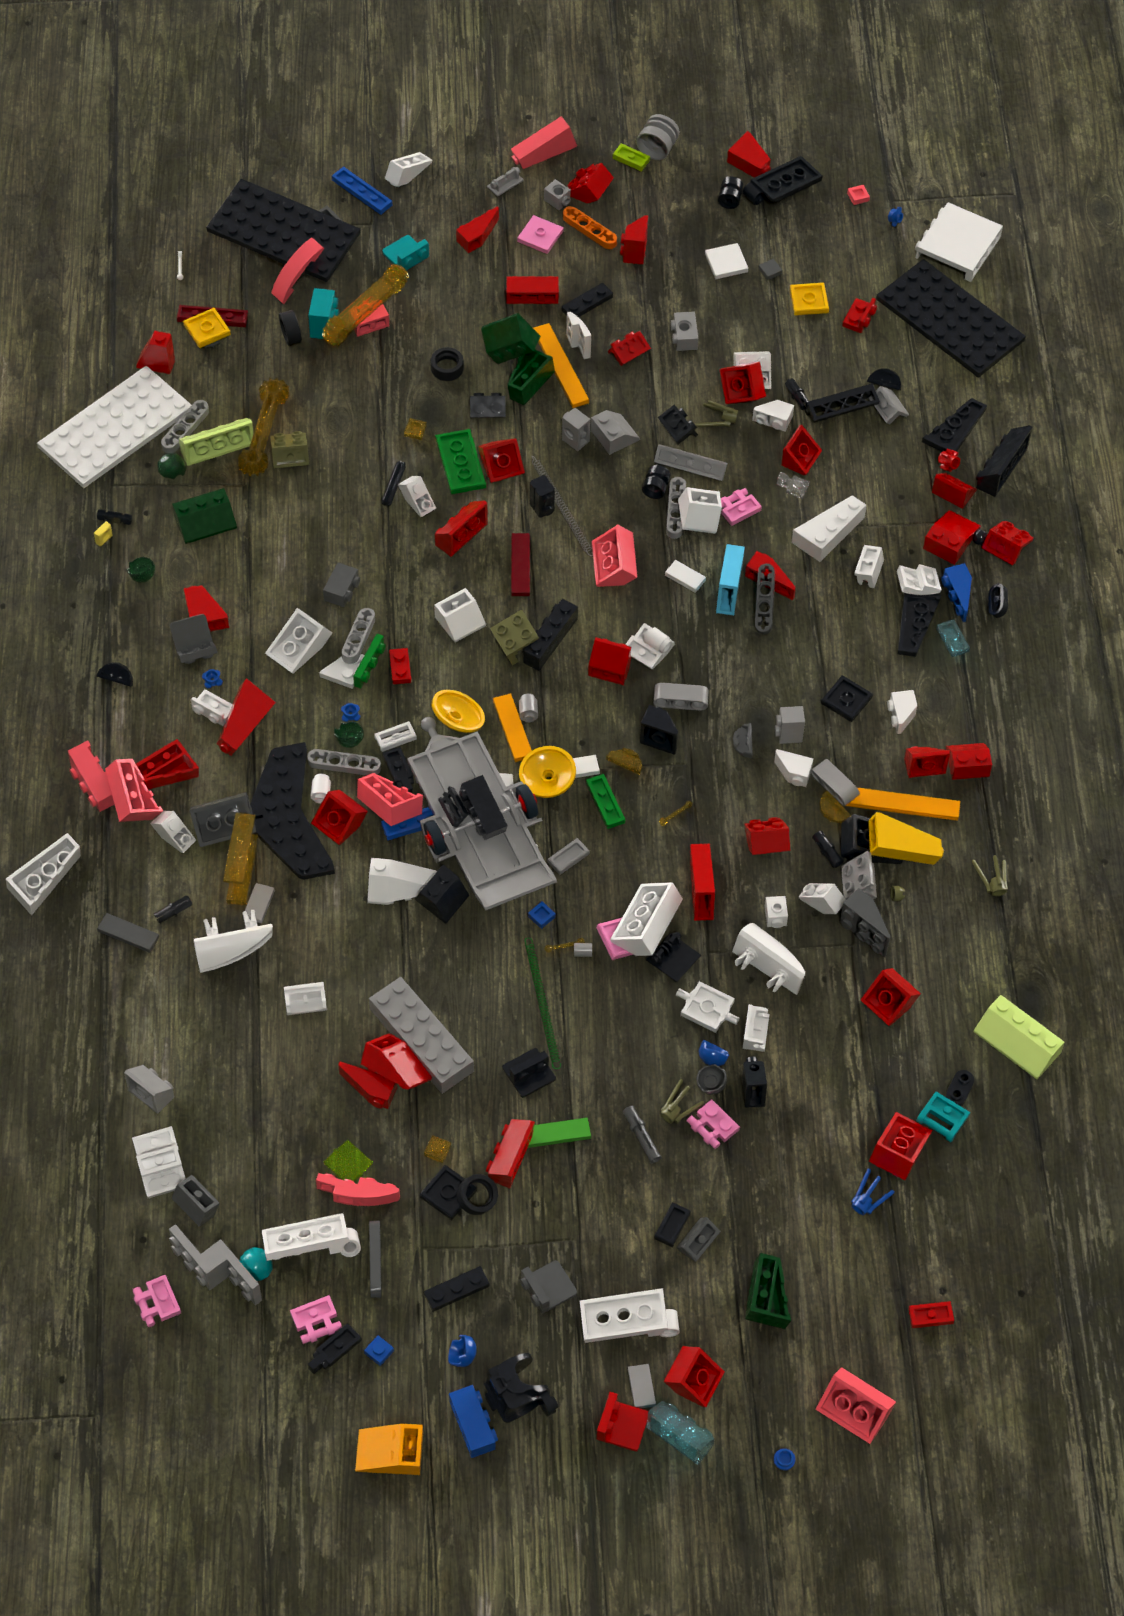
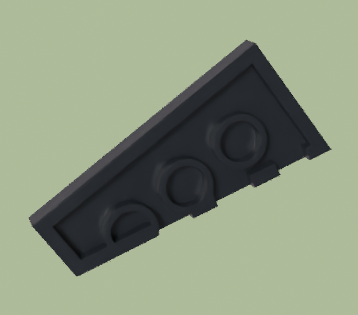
M971 398L958 408L955 414L947 417L944 423L940 426L937 425L929 435L926 434L922 438V442L941 452L947 449L957 452L986 411L987 405Z
M904 593L898 645L899 655L917 656L940 602V594L915 595Z

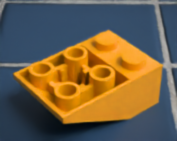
M395 1424L359 1429L355 1472L420 1475L423 1425Z

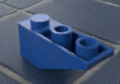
M965 563L945 568L941 578L943 586L948 590L950 601L954 602L956 614L961 617L963 622H966L972 580Z

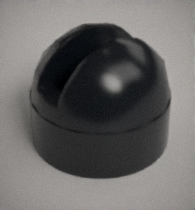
M977 529L973 534L974 543L982 545L987 537L986 532L982 529Z

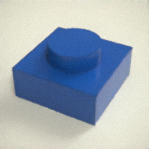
M542 901L528 912V917L542 929L556 917V913Z
M377 1336L364 1350V1354L379 1366L394 1352V1348L380 1336Z

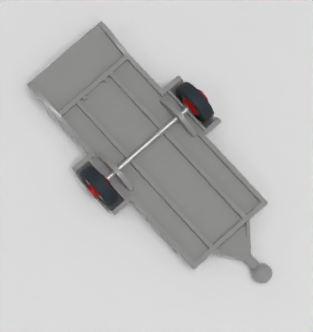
M425 717L421 721V727L429 733L431 740L425 752L409 757L407 760L415 776L416 783L419 784L428 802L429 809L434 814L431 817L420 820L424 840L435 862L439 863L455 856L471 890L485 911L556 883L557 880L552 870L544 861L528 830V827L543 821L542 818L537 819L536 817L538 816L537 799L530 788L523 784L522 781L508 787L505 786L478 731L461 738L439 735L435 730V720L432 717ZM483 775L508 825L506 832L484 840L483 836L478 834L476 825L469 815L458 827L452 826L438 801L440 797H444V792H448L449 786L454 787L459 795L462 783Z

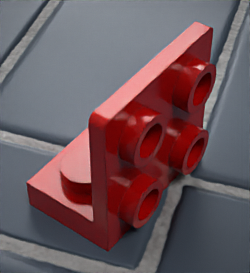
M1002 521L989 530L982 549L1014 565L1022 548L1031 543L1034 538L1027 531L1014 527L1011 522Z
M609 1392L597 1429L596 1440L637 1452L650 1412L617 1402L618 1394Z

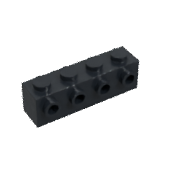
M563 598L559 604L554 605L550 616L545 617L541 628L535 631L539 639L523 648L524 664L538 671L541 670L577 621L578 606Z

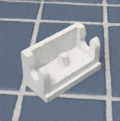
M864 545L854 573L860 585H862L863 580H866L870 588H875L884 561L882 547Z
M324 982L284 987L287 1015L327 1010Z
M749 1004L743 1049L765 1051L769 1022L767 1008Z

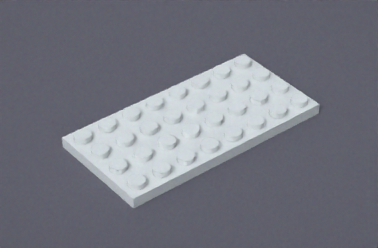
M145 366L37 442L40 450L80 486L85 488L176 423L191 407V404L149 367Z

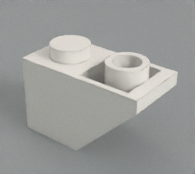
M775 400L756 406L753 410L752 421L786 432L793 417L794 405Z
M411 476L398 484L405 500L420 517L436 509L421 476Z
M914 690L892 692L890 700L887 701L888 710L892 711L893 715L891 716V723L893 727H896L897 734H901L916 715L917 702Z
M163 811L150 823L162 839L181 853H184L196 841L174 811Z
M809 883L799 895L800 900L823 914H837L846 901L835 884Z

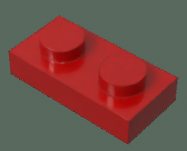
M408 648L390 649L389 655L393 684L411 683Z
M951 1301L911 1305L908 1308L912 1328L954 1324Z

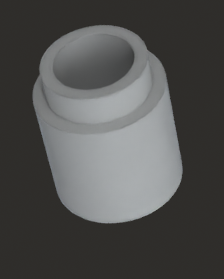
M524 694L519 700L520 719L528 723L538 718V703L533 694Z

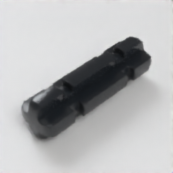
M102 509L97 511L98 520L105 521L107 519L109 522H123V524L127 525L132 523L131 514L125 513L122 515L123 513L106 512V510Z

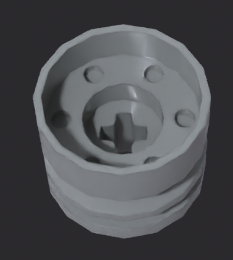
M655 114L647 120V123L637 137L636 144L638 149L650 156L651 159L662 160L668 156L672 146L679 137L680 131L672 119L665 115Z

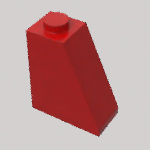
M749 131L728 150L727 163L754 178L771 170V159Z
M154 331L140 354L136 368L142 369L147 366L152 371L170 374L175 363L172 335L170 333Z
M202 585L184 588L189 617L204 614L210 631L229 628L226 612Z

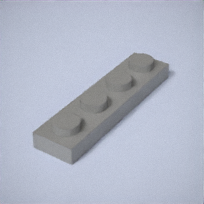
M661 444L657 447L654 459L655 463L720 481L724 479L728 464Z

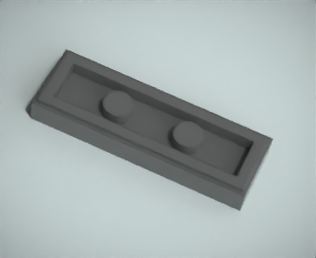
M106 913L97 928L98 932L149 953H151L159 939V934Z

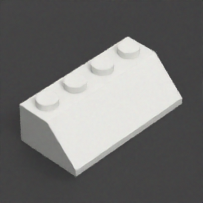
M673 883L641 884L610 941L636 956L653 955L683 900Z

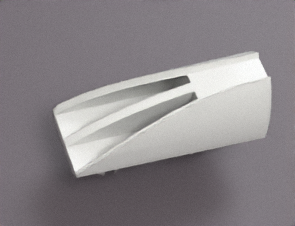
M251 910V920L247 912L244 911L242 915L246 929L219 934L216 918H212V927H210L207 919L203 920L207 937L194 939L200 973L229 965L256 951L272 937V924L257 926L255 910Z
M750 923L741 929L732 951L739 956L735 960V965L738 966L743 963L741 967L743 970L748 964H751L772 978L767 982L768 989L774 986L773 992H776L782 985L797 995L805 976V971L795 956L756 924Z

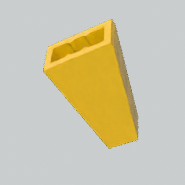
M876 812L869 819L871 855L932 865L942 858L944 849L941 845V839L880 812Z

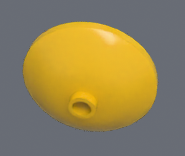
M441 690L432 699L431 704L434 714L441 723L452 730L462 733L476 732L485 722L482 708L475 700L464 693L455 690Z
M543 746L532 750L524 757L519 768L520 781L526 784L536 797L552 798L563 794L571 787L576 777V766L572 756L564 749L555 746Z

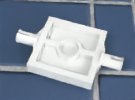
M700 981L690 993L681 988L676 993V996L686 1000L681 1016L715 1033L725 1020L737 1025L740 1017L729 1013L735 998Z

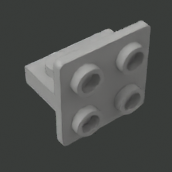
M866 851L841 867L843 895L846 900L858 888L872 899L877 898L874 863H872L871 852Z

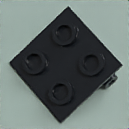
M679 932L670 933L655 949L653 955L646 959V961L675 982H678L701 957V954L681 941L680 938L682 936Z

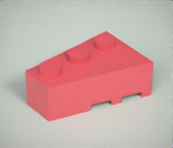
M87 740L68 750L71 764L69 771L74 780L78 779L80 782L79 787L82 792H87L89 795L88 800L92 807L96 806L99 812L113 806L114 800L106 771L104 772L99 765V758L93 756L90 748L91 745Z
M116 759L105 768L119 822L153 820L163 812L161 806L158 807L154 801L152 791H149L143 781L145 779L133 759Z
M375 773L358 779L357 798L390 826L422 814L423 795L419 793L414 795L408 792V788L404 786L402 788L394 786L393 781Z

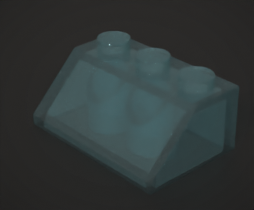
M661 1401L648 1412L647 1428L697 1465L700 1464L713 1447L715 1438L712 1433L705 1428L701 1429L691 1417L683 1416L673 1404Z

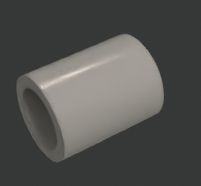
M574 943V957H592V943Z

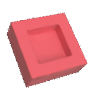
M864 185L848 188L847 194L853 205L869 201L870 196Z

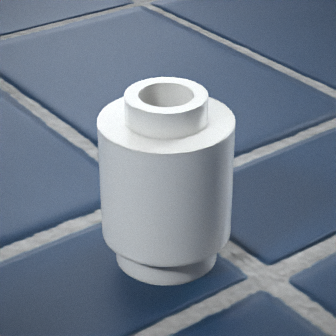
M656 627L649 628L644 634V642L658 652L666 653L672 645L670 637Z
M317 774L312 780L311 799L316 803L321 804L327 792L331 789V781L328 775Z

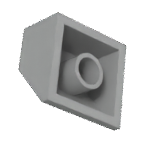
M605 410L591 417V432L609 455L640 440L639 436L619 413Z
M141 1065L127 1069L124 1072L128 1091L157 1114L174 1098L171 1083L167 1080H161L157 1072L152 1068L148 1069Z

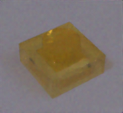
M409 418L404 436L422 440L427 427L426 422Z
M432 1135L424 1156L443 1163L451 1148V1142Z

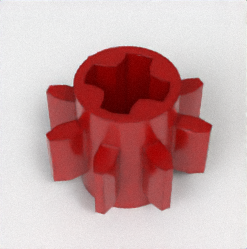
M950 449L941 452L938 457V462L941 464L940 468L952 472V469H957L960 465V458L957 457L959 453Z

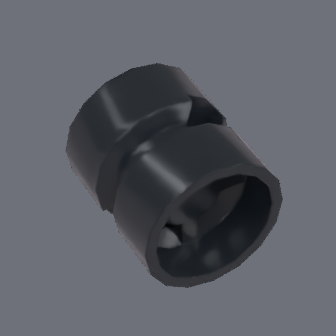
M730 176L723 179L718 197V202L722 207L735 209L739 206L744 185L739 178Z
M661 465L650 466L642 486V492L652 499L662 498L671 477L670 471Z

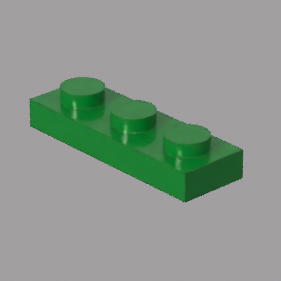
M376 634L353 676L355 687L361 689L363 684L368 682L371 669L376 667L379 655L384 653L386 644H384L383 635Z
M602 774L587 779L586 785L607 829L625 824V817L605 775Z

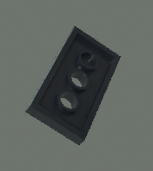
M799 156L751 179V182L744 187L742 193L754 205L760 204L765 197H768L772 202H778L822 181L823 175L802 156Z

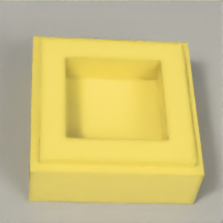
M105 522L94 532L95 543L100 547L113 536L111 524Z

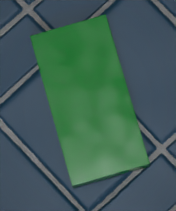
M466 429L435 435L451 495L486 488V482L471 430Z

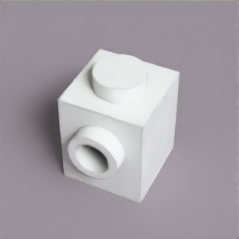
M785 896L766 897L765 914L767 927L780 928L787 926L788 913Z

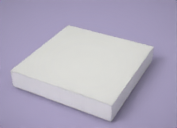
M738 243L705 250L706 258L715 279L748 272V266Z

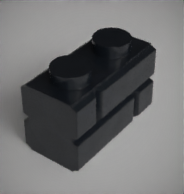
M542 475L530 482L529 504L539 518L549 516L555 510V488L549 483L550 481L546 475Z

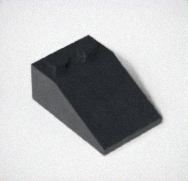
M853 814L842 822L841 857L852 860L866 851L870 852V818ZM871 855L872 863H903V860Z

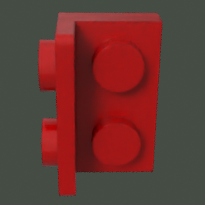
M856 298L843 321L842 327L862 333L864 328H868L871 315L874 316L876 313V299L872 298L869 303Z
M632 331L624 336V340L620 341L618 339L610 344L611 348L608 350V353L611 354L613 352L619 364L623 366L649 351L651 347L641 331L635 334Z

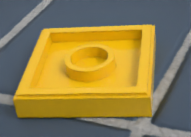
M824 283L790 285L794 315L829 313Z
M215 308L183 321L185 328L199 348L231 335L229 328Z

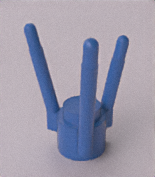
M867 1169L859 1189L851 1201L853 1203L851 1205L853 1210L860 1215H865L866 1213L870 1215L876 1207L894 1194V1190H891L873 1205L871 1204L872 1199L869 1196L881 1179L880 1176H877L867 1192L861 1195L871 1172L870 1169Z

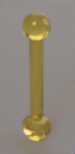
M687 801L684 806L666 818H660V825L665 826L668 820L686 808H691L693 803Z
M579 938L575 942L554 946L546 945L544 949L546 952H551L554 949L574 946V943H585V940Z

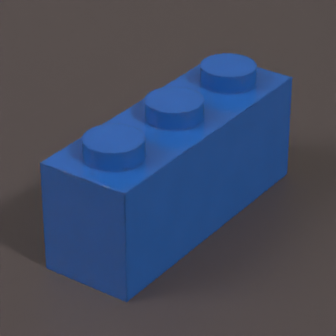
M470 1385L449 1393L450 1405L471 1458L495 1450V1442L498 1441L495 1430H490L488 1425L490 1417L487 1410H483L480 1403H483L479 1390L475 1391L474 1386Z

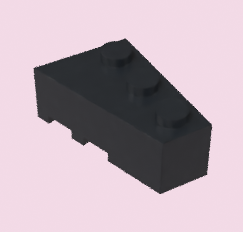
M481 775L462 783L459 797L469 816L474 821L478 834L482 835L484 840L506 832L508 825L484 776Z

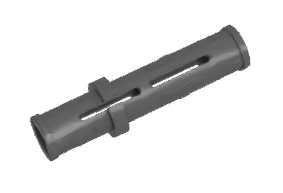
M633 1105L625 1108L623 1114L630 1124V1130L638 1138L651 1164L658 1162L662 1156L647 1132L644 1120L640 1119Z

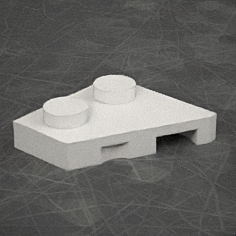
M361 654L358 661L352 664L345 663L342 657L322 669L320 677L353 689V676L365 655Z

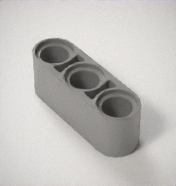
M658 683L654 687L653 703L661 708L705 710L708 707L709 690L707 687L700 685Z
M825 759L811 770L813 777L843 806H846L860 795L857 787L828 759Z

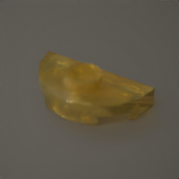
M622 748V750L611 751L606 756V760L640 775L642 763L635 751Z
M828 790L822 795L820 809L828 820L842 823L851 816Z

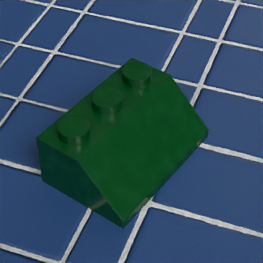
M519 313L489 323L481 328L486 353L497 364L533 352L541 337Z
M224 488L172 504L174 518L185 544L237 528L232 507Z

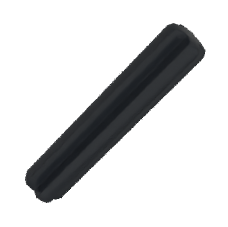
M396 462L382 498L384 506L392 504L398 484L406 468L405 462Z

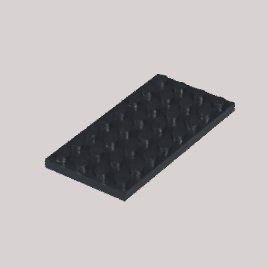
M243 179L239 180L206 227L209 233L282 264H286L292 255L312 237L324 247V250L315 262L311 261L303 272L325 282L330 279L361 233L358 227Z
M925 259L918 262L876 296L877 301L978 378L1024 342L1026 338L1019 330Z

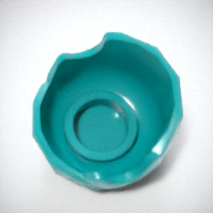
M252 1247L240 1257L239 1261L256 1281L265 1279L273 1270L272 1260L267 1261L265 1250L262 1248Z

